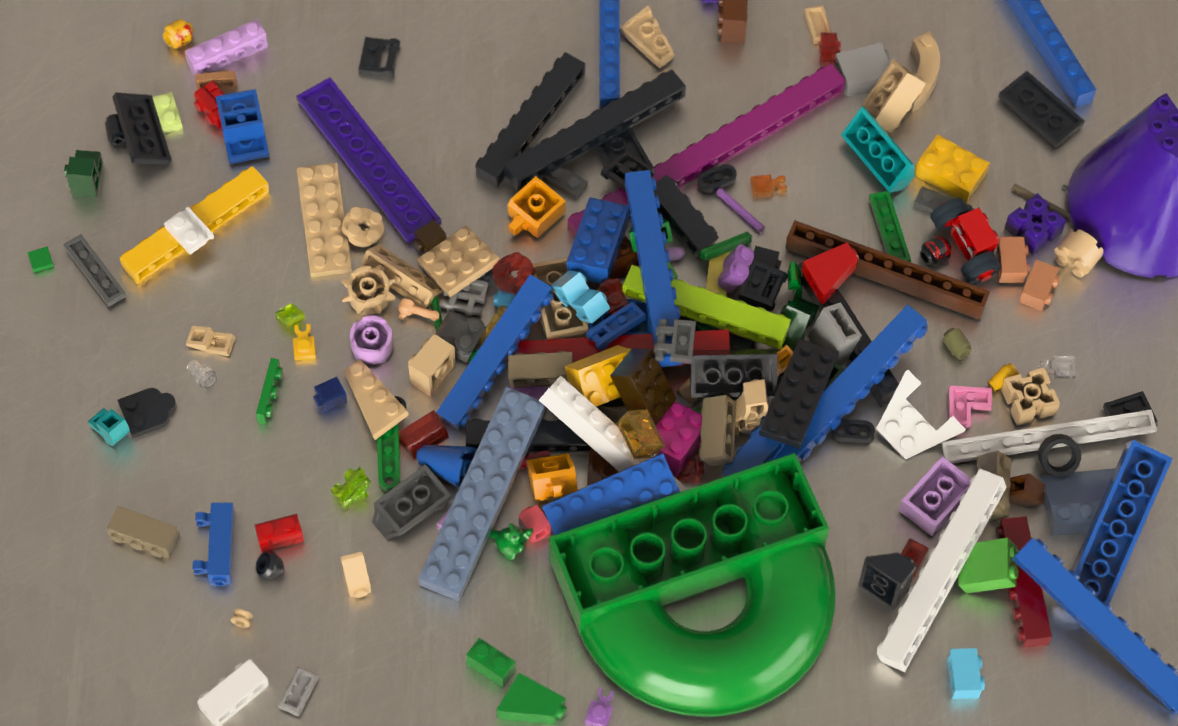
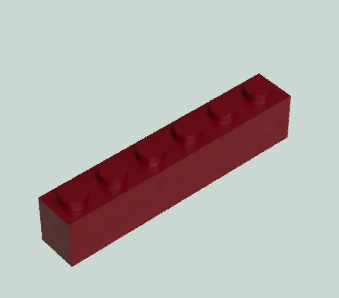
M1027 516L1001 519L999 526L996 527L997 539L1009 538L1019 551L1031 539ZM1016 563L1019 575L1016 578V587L1008 588V596L1014 603L1012 615L1013 619L1017 620L1018 628H1016L1017 639L1022 642L1023 648L1049 645L1052 634L1042 587Z

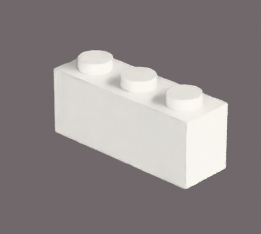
M250 659L246 662H241L236 666L232 674L228 677H222L217 682L216 687L211 691H205L197 701L199 709L214 726H220L268 687V680Z

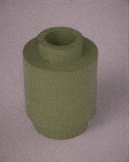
M950 328L944 333L942 341L954 357L961 360L972 352L970 342L959 328Z

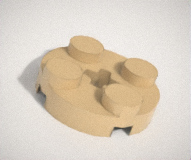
M353 207L346 214L342 222L343 234H346L349 242L358 247H370L372 244L377 243L384 231L382 216L367 208ZM363 224L367 228L365 229V231L361 230V227L358 225Z

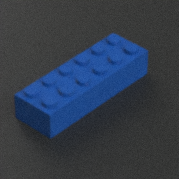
M661 453L543 505L542 508L554 535L671 496L679 493L680 490L664 454Z

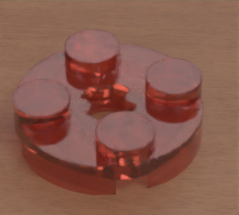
M519 252L503 257L493 266L492 270L494 282L499 290L503 293H513V295H517L530 274L535 275V268L530 259ZM512 271H518L516 278L513 276L509 277Z

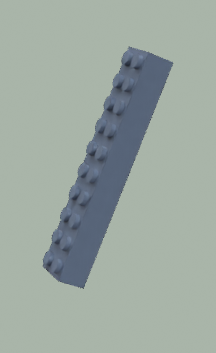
M509 387L505 388L418 578L419 586L460 602L545 414L546 406L538 399Z

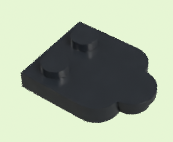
M148 388L117 400L124 419L129 426L132 439L165 427L170 421L169 413L176 405L173 395L161 393L156 388Z

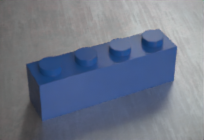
M760 426L752 431L748 442L738 448L733 463L724 465L721 474L723 477L770 462L774 460L786 444L760 436Z

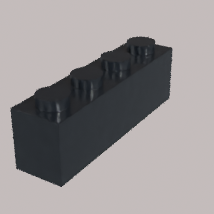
M666 174L656 182L654 195H658L660 208H657V211L669 221L670 227L692 254L698 257L700 250L712 246L718 240L717 231L714 227L707 224L703 214L693 207L690 198L679 190L674 179L669 178Z

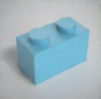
M977 648L950 649L947 658L952 699L979 698L981 691L985 688L984 677H980L979 669H982V658L978 656Z

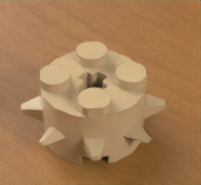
M371 266L356 267L350 279H342L341 281L348 290V294L341 300L342 302L349 301L358 315L380 314L381 310L388 306L389 301H395L396 299L389 290V286L395 282V279H388L381 270V266H377L374 269H371Z

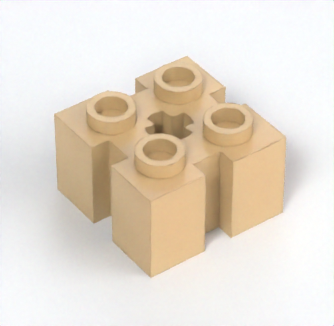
M1044 367L1029 371L1026 378H1022L1021 374L1004 379L1001 391L1006 403L1013 404L1010 412L1016 426L1032 422L1036 415L1043 419L1056 415L1060 402L1054 389L1048 390L1050 379Z

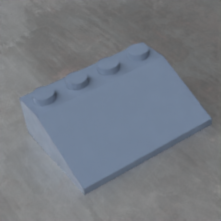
M1116 468L1073 472L1063 477L1051 474L1039 476L1040 481L1045 484L1043 499L1051 536L1088 532Z

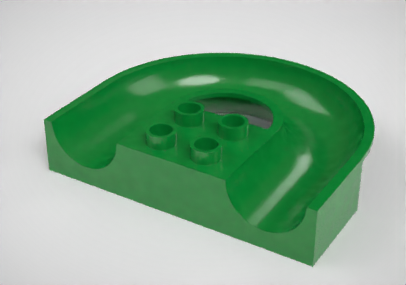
M795 453L549 537V561L586 649L601 670L620 688L635 698L665 711L701 717L723 716L754 709L770 702L796 684L811 668L826 643L835 611L834 575L825 549L829 526ZM741 578L745 579L747 587L745 606L734 621L720 629L697 631L686 628L672 619L664 608V605Z

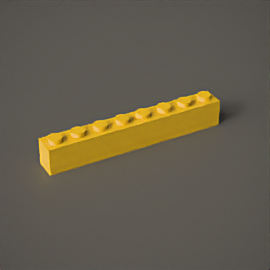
M251 166L249 169L241 171L233 180L225 182L217 191L209 193L198 204H193L190 209L213 232L268 194V182ZM162 226L156 233L141 240L137 246L125 251L119 258L122 268L138 284L186 250L170 234L165 226Z

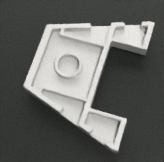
M909 370L904 372L899 385L875 428L904 459H908L966 430L953 416L937 431L906 400L921 384Z

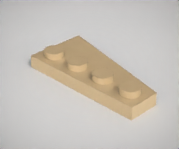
M361 359L343 371L374 440L409 416L408 411Z

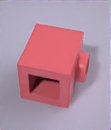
M538 505L527 507L519 514V525L522 529H533L529 537L532 544L551 534V526L546 514Z

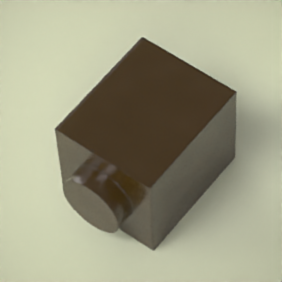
M434 219L414 231L415 241L413 243L419 252L422 251L425 254L447 239L446 233Z

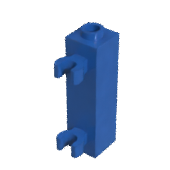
M211 503L210 513L196 512L195 514L196 526L210 525L208 562L194 560L192 569L195 575L207 573L209 584L215 586H224L232 582L235 519L233 503Z

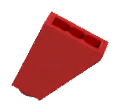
M848 242L803 261L802 273L821 304H824L856 269L858 254L854 248L851 249Z

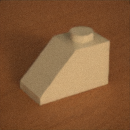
M362 551L342 556V570L349 597L355 596L359 598L371 592Z

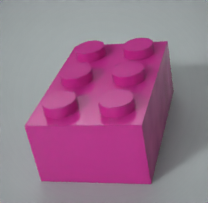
M675 401L658 424L653 426L642 441L641 447L652 457L663 453L672 474L678 476L701 444L700 428L702 427V414Z

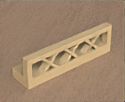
M381 245L367 249L360 264V267L371 266V269L381 266V270L388 279H395V282L389 287L413 301L419 307L429 309L434 297L443 293L441 287L434 280Z

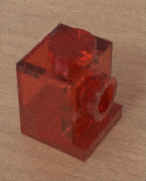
M821 33L819 62L834 63L836 53H840L841 41H837V33Z

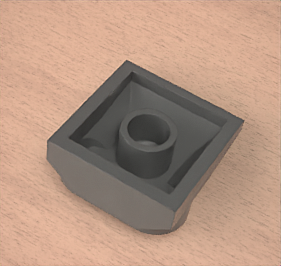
M449 310L435 334L455 347L456 358L468 363L471 354L475 351L487 327L479 318H467Z

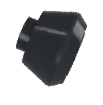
M268 550L258 557L255 569L260 579H274L282 574L284 564L283 560L274 551Z

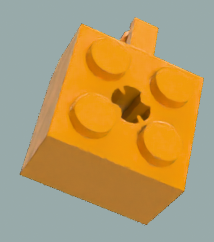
M535 176L508 203V215L513 220L509 225V232L516 236L522 230H525L538 239L566 213V200Z
M569 453L526 460L529 483L535 499L549 500L552 497L560 498L578 490L575 467Z

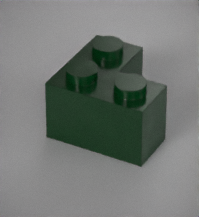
M76 150L75 157L69 158V163L64 168V176L68 178L67 186L70 187L73 196L97 197L103 166L101 152Z
M796 296L792 301L789 300L787 305L783 306L780 314L791 319L782 347L788 345L794 352L799 338L804 340L808 328L813 324L819 305Z

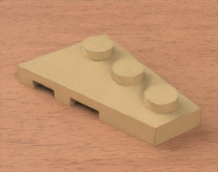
M649 5L620 26V33L659 69L674 58V52L665 35L662 34L657 20L654 19Z

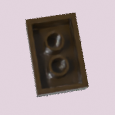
M631 349L610 375L635 426H656L676 400L658 361L655 360V354L652 349Z

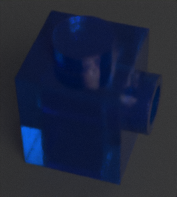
M338 377L314 386L315 395L312 396L317 407L321 406L324 413L347 403L346 392Z

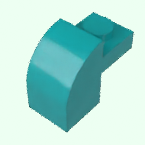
M103 408L88 420L90 427L98 432L105 442L111 446H114L130 432L126 420L113 409L107 411Z

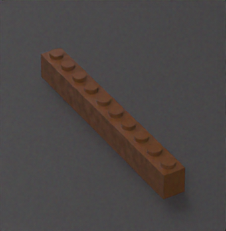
M794 220L787 236L785 249L812 258L848 242L851 249L854 248L858 254L856 269L852 272L853 274L978 320L981 319L990 291Z

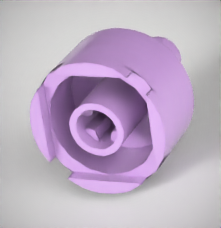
M371 315L363 317L362 320L352 325L350 329V342L354 358L356 360L361 359L363 363L370 365L385 363L393 350L392 330L386 321L381 317Z

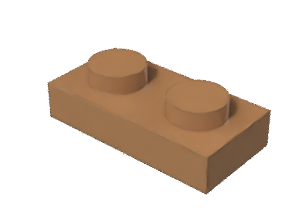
M224 70L221 72L195 74L197 90L202 87L204 88L211 81H214L221 90L237 88L235 71Z

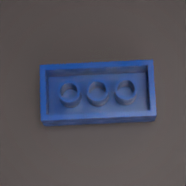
M589 197L567 259V271L581 272L587 281L608 285L629 223V205Z

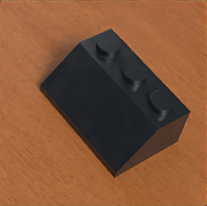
M899 553L867 556L864 560L858 586L895 610L909 591L916 564H914L910 557L902 556Z

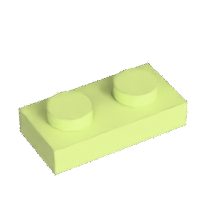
M172 92L153 97L163 133L183 129Z

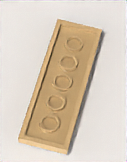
M337 163L297 168L311 277L352 272L348 238L342 232V222L345 217Z

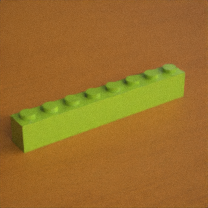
M631 265L623 284L622 295L646 303L640 267ZM673 279V281H670L671 287L676 289L677 299L674 300V304L679 306L681 316L721 330L729 329L730 333L779 350L782 349L790 328L791 319L782 314L768 312L762 307L747 305L746 302L727 298L724 294L707 291L704 287L689 285L683 280Z

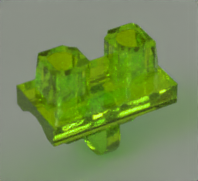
M361 467L357 470L349 468L344 474L346 483L343 486L335 484L331 488L332 495L345 510L353 502H356L358 498L366 500L368 497L365 490L369 487L371 481L365 475V470Z

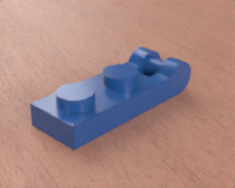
M632 301L591 328L586 333V337L590 341H594L595 346L602 351L609 343L646 320V315Z

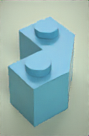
M569 270L551 286L559 300L566 307L571 305L577 311L576 316L581 321L593 323L610 309L606 302L607 297L601 291L589 289L586 284L587 279L581 272Z

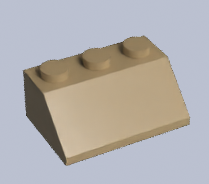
M893 59L861 106H864L885 131L892 134L894 129L899 126L905 113L911 109L916 97L922 93L926 83Z

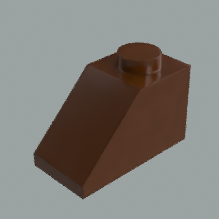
M1030 473L1010 477V505L1028 507L1043 504L1045 489L1043 482Z

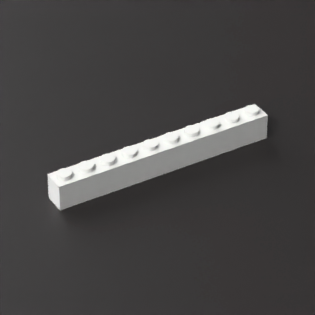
M979 469L977 474L971 478L969 489L961 496L959 507L951 514L949 525L946 530L944 529L941 532L939 543L936 548L931 550L929 561L926 566L921 568L919 579L915 585L911 586L908 594L909 597L900 606L895 622L890 624L885 640L881 641L878 646L877 655L881 662L903 672L906 671L1007 488L1002 477Z

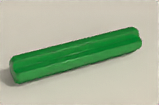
M743 232L700 250L699 256L703 261H708L734 250L740 244L747 245L751 243L752 235L749 232Z

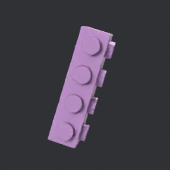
M258 19L186 50L187 64L194 76L203 72L211 73L267 48V37Z

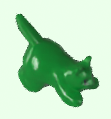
M510 523L509 527L503 528L501 531L492 530L489 537L496 540L498 550L507 559L514 560L516 555L523 550L533 529H521Z

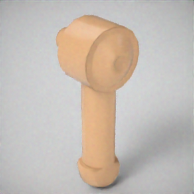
M406 298L401 299L397 307L400 319H404L412 313L430 318L433 321L438 320L440 316L438 311L416 306L413 301Z

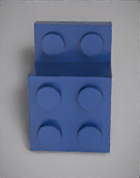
M256 89L216 96L229 164L270 157Z

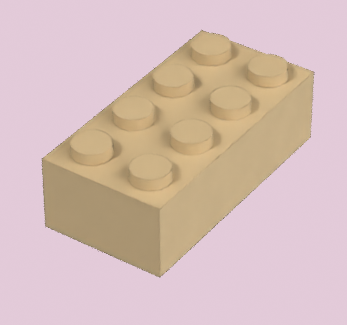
M568 257L529 264V275L531 274L551 286L567 272ZM553 290V300L548 306H544L540 317L545 340L586 337L588 332L587 322L581 321L576 316L577 311L571 305L566 307Z

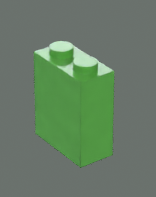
M1009 538L977 542L958 575V586L967 594L1016 587V578H1018L1019 573L1016 562L1011 558L1018 552L1017 546Z

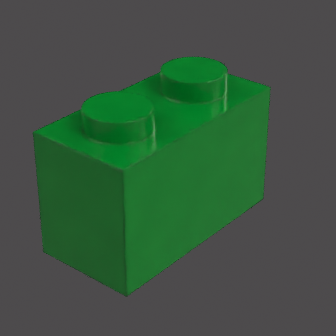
M478 638L466 654L467 665L502 688L516 672V661L481 638Z

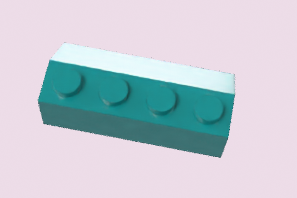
M861 106L841 136L889 193L905 190L915 177L914 164L864 106Z

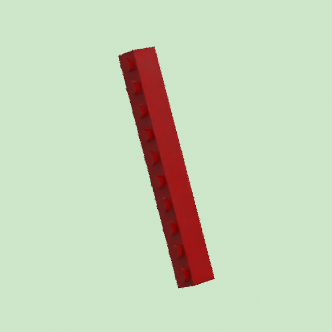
M729 329L695 331L693 350H730ZM652 334L621 335L604 349L607 350L619 345L628 349H652L654 352ZM587 337L521 341L518 345V353L525 355L538 352H572L574 362L602 352L595 346V342L590 341Z

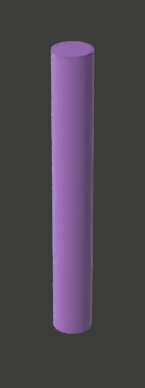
M722 188L717 190L716 195L759 233L765 229L761 222Z

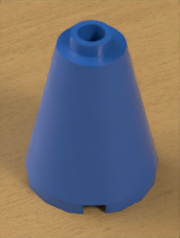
M424 445L418 450L416 459L420 466L426 464L432 473L460 488L477 449L470 446Z

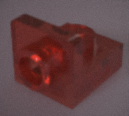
M619 278L607 279L599 287V291L603 292L607 297L606 302L610 307L607 311L609 315L628 305L620 287L621 281Z
M695 455L694 460H689L678 476H673L682 484L700 483V477L704 475V462H700L699 455Z

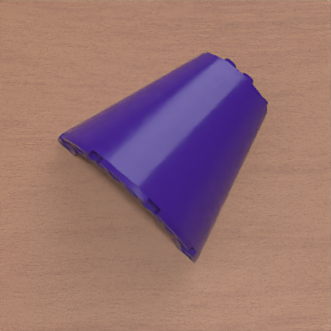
M1167 93L1154 100L1083 157L1074 169L1067 188V203L1070 209L1069 217L1074 229L1088 233L1097 241L1096 246L1098 249L1102 247L1104 252L1102 256L1106 258L1105 262L1127 273L1148 278H1154L1155 275H1165L1166 278L1178 276V109Z

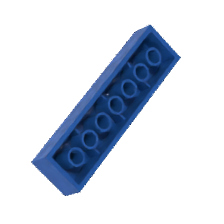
M1135 440L1126 443L1071 569L1080 577L1078 581L1081 584L1091 587L1096 593L1095 597L1100 602L1105 601L1107 604L1111 602L1173 459Z

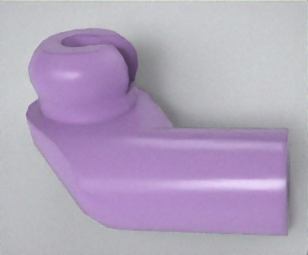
M664 247L665 250L669 251L670 262L680 260L685 255L682 247Z

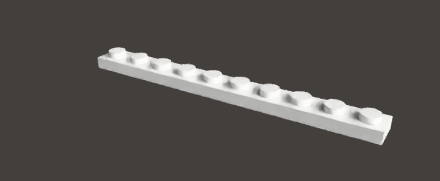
M1152 410L945 441L941 443L943 457L954 464L977 460V456L997 450L1005 455L1038 451L1041 443L1053 434H1064L1072 438L1077 444L1154 433L1157 428ZM1062 443L1057 444L1052 448L1064 447L1068 445Z

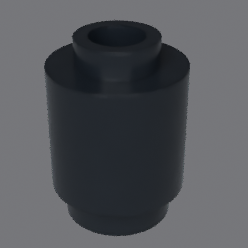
M109 115L105 122L108 142L114 145H121L125 142L118 115Z

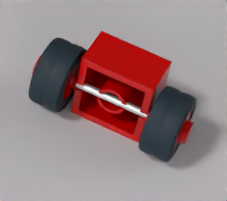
M954 198L940 204L932 211L930 218L938 231L951 229L950 235L966 261L961 267V273L967 283L975 285L985 282L1000 270L1001 265L994 254L999 243V237L997 232L990 227L987 215L982 213L979 207L969 211L962 198Z

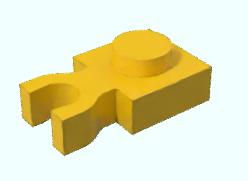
M306 324L307 329L304 332L299 331L298 325H294L295 334L298 337L293 338L295 361L316 359L314 336H310V324Z

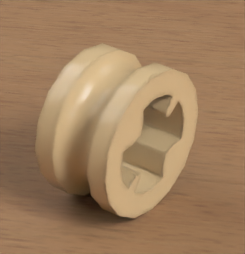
M235 609L233 611L235 616L231 617V622L239 627H249V620L252 619L253 615L246 610Z

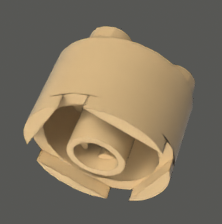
M1070 229L1055 248L1057 256L1055 261L1060 266H1068L1072 269L1074 275L1082 278L1092 270L1104 252L1102 247L1098 249L1096 246L1097 241L1091 235L1079 229L1076 232Z

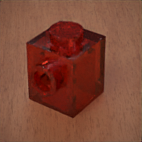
M909 538L901 555L910 557L914 564H916L913 575L915 577L927 557L929 548Z

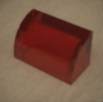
M434 410L398 432L399 442L413 460L416 459L418 450L424 445H439L449 438L443 422Z

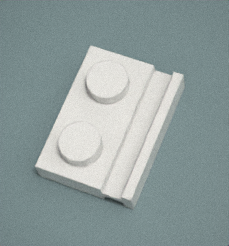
M186 207L185 211L179 212L164 223L165 228L189 254L205 245L209 239L212 240L214 238L213 233L189 207Z

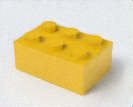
M937 134L918 160L915 176L953 198H962L965 203H968L986 178L990 163Z
M617 345L566 365L565 370L568 383L595 407L621 397L610 375L631 349Z

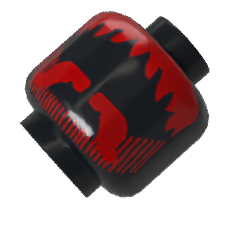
M934 236L922 244L920 256L927 265L938 266L950 258L952 246L947 239Z

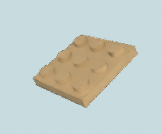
M467 225L416 259L418 265L449 297H452L501 263L499 257Z

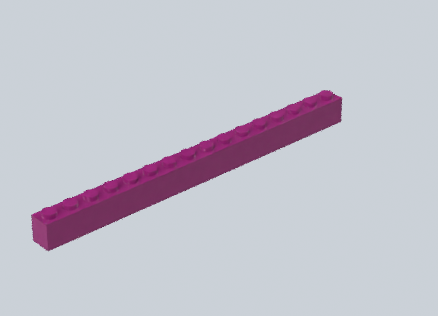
M832 64L820 67L811 76H805L794 86L790 85L782 93L771 96L762 105H756L750 112L745 115H739L729 124L722 125L718 131L707 134L696 144L692 143L684 151L673 154L667 161L656 164L653 167L655 175L651 178L655 177L657 182L667 174L669 178L676 181L679 189L697 179L701 173L719 166L844 91L846 80ZM622 187L613 193H607L601 199L628 205L627 194L623 191ZM585 209L579 213H573L568 219L567 230L574 238Z

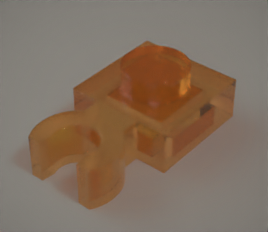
M771 175L751 176L750 184L753 198L773 196L774 191L778 193L787 192V185H779V183H785V176H778L775 179H771Z

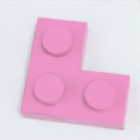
M949 386L948 419L953 416L964 428H970L971 410L991 411L992 388Z

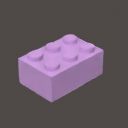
M942 456L902 499L899 511L933 537L959 507L961 496L970 487L971 478Z

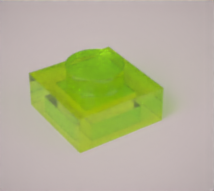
M293 303L275 312L276 319L287 328L305 319L304 312Z

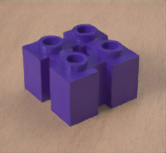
M1038 193L1025 203L1024 209L1019 207L1009 214L1004 227L1013 237H1024L1025 245H1028V251L1032 255L1045 247L1047 239L1051 242L1063 232L1066 220L1056 210L1052 212L1048 210L1049 204Z

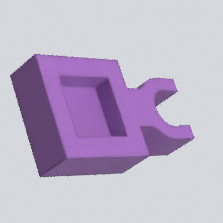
M599 688L598 702L591 700L585 718L586 724L608 726L613 706L608 705V703L611 702L614 691L611 690L608 697H603L601 695L603 688Z

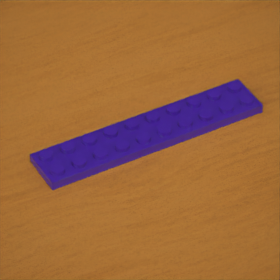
M331 77L296 96L299 104L407 244L415 240L414 231L434 219L439 225L442 224L437 213Z

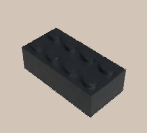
M775 349L693 350L692 363H690L691 398L722 395L740 397L744 389L743 383L756 379L765 380L767 396H775L777 391V352Z

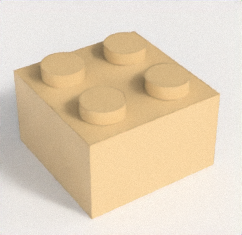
M433 334L430 339L427 338L417 355L413 354L408 361L410 384L431 397L456 367L455 347L436 334Z

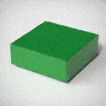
M48 246L27 252L34 273L54 267Z

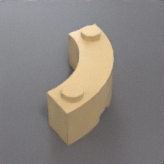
M930 31L912 40L910 53L917 66L916 75L926 83L922 93L912 103L910 109L912 113L929 99L930 94L935 88L939 72L940 53Z
M756 379L743 383V392L735 401V438L740 437V432L746 429L751 431L761 423L760 419L766 416L768 403L765 380Z

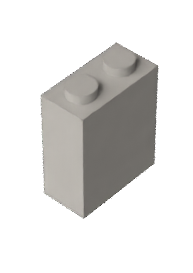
M882 43L836 53L834 62L835 68L846 80L844 91L847 97L872 91L890 64L888 51L884 50Z
M840 302L822 309L808 338L812 343L838 351L839 356L836 363L843 365L846 364L862 335Z

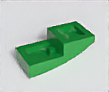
M790 261L787 271L788 290H793V299L796 296L802 298L801 271L795 262Z

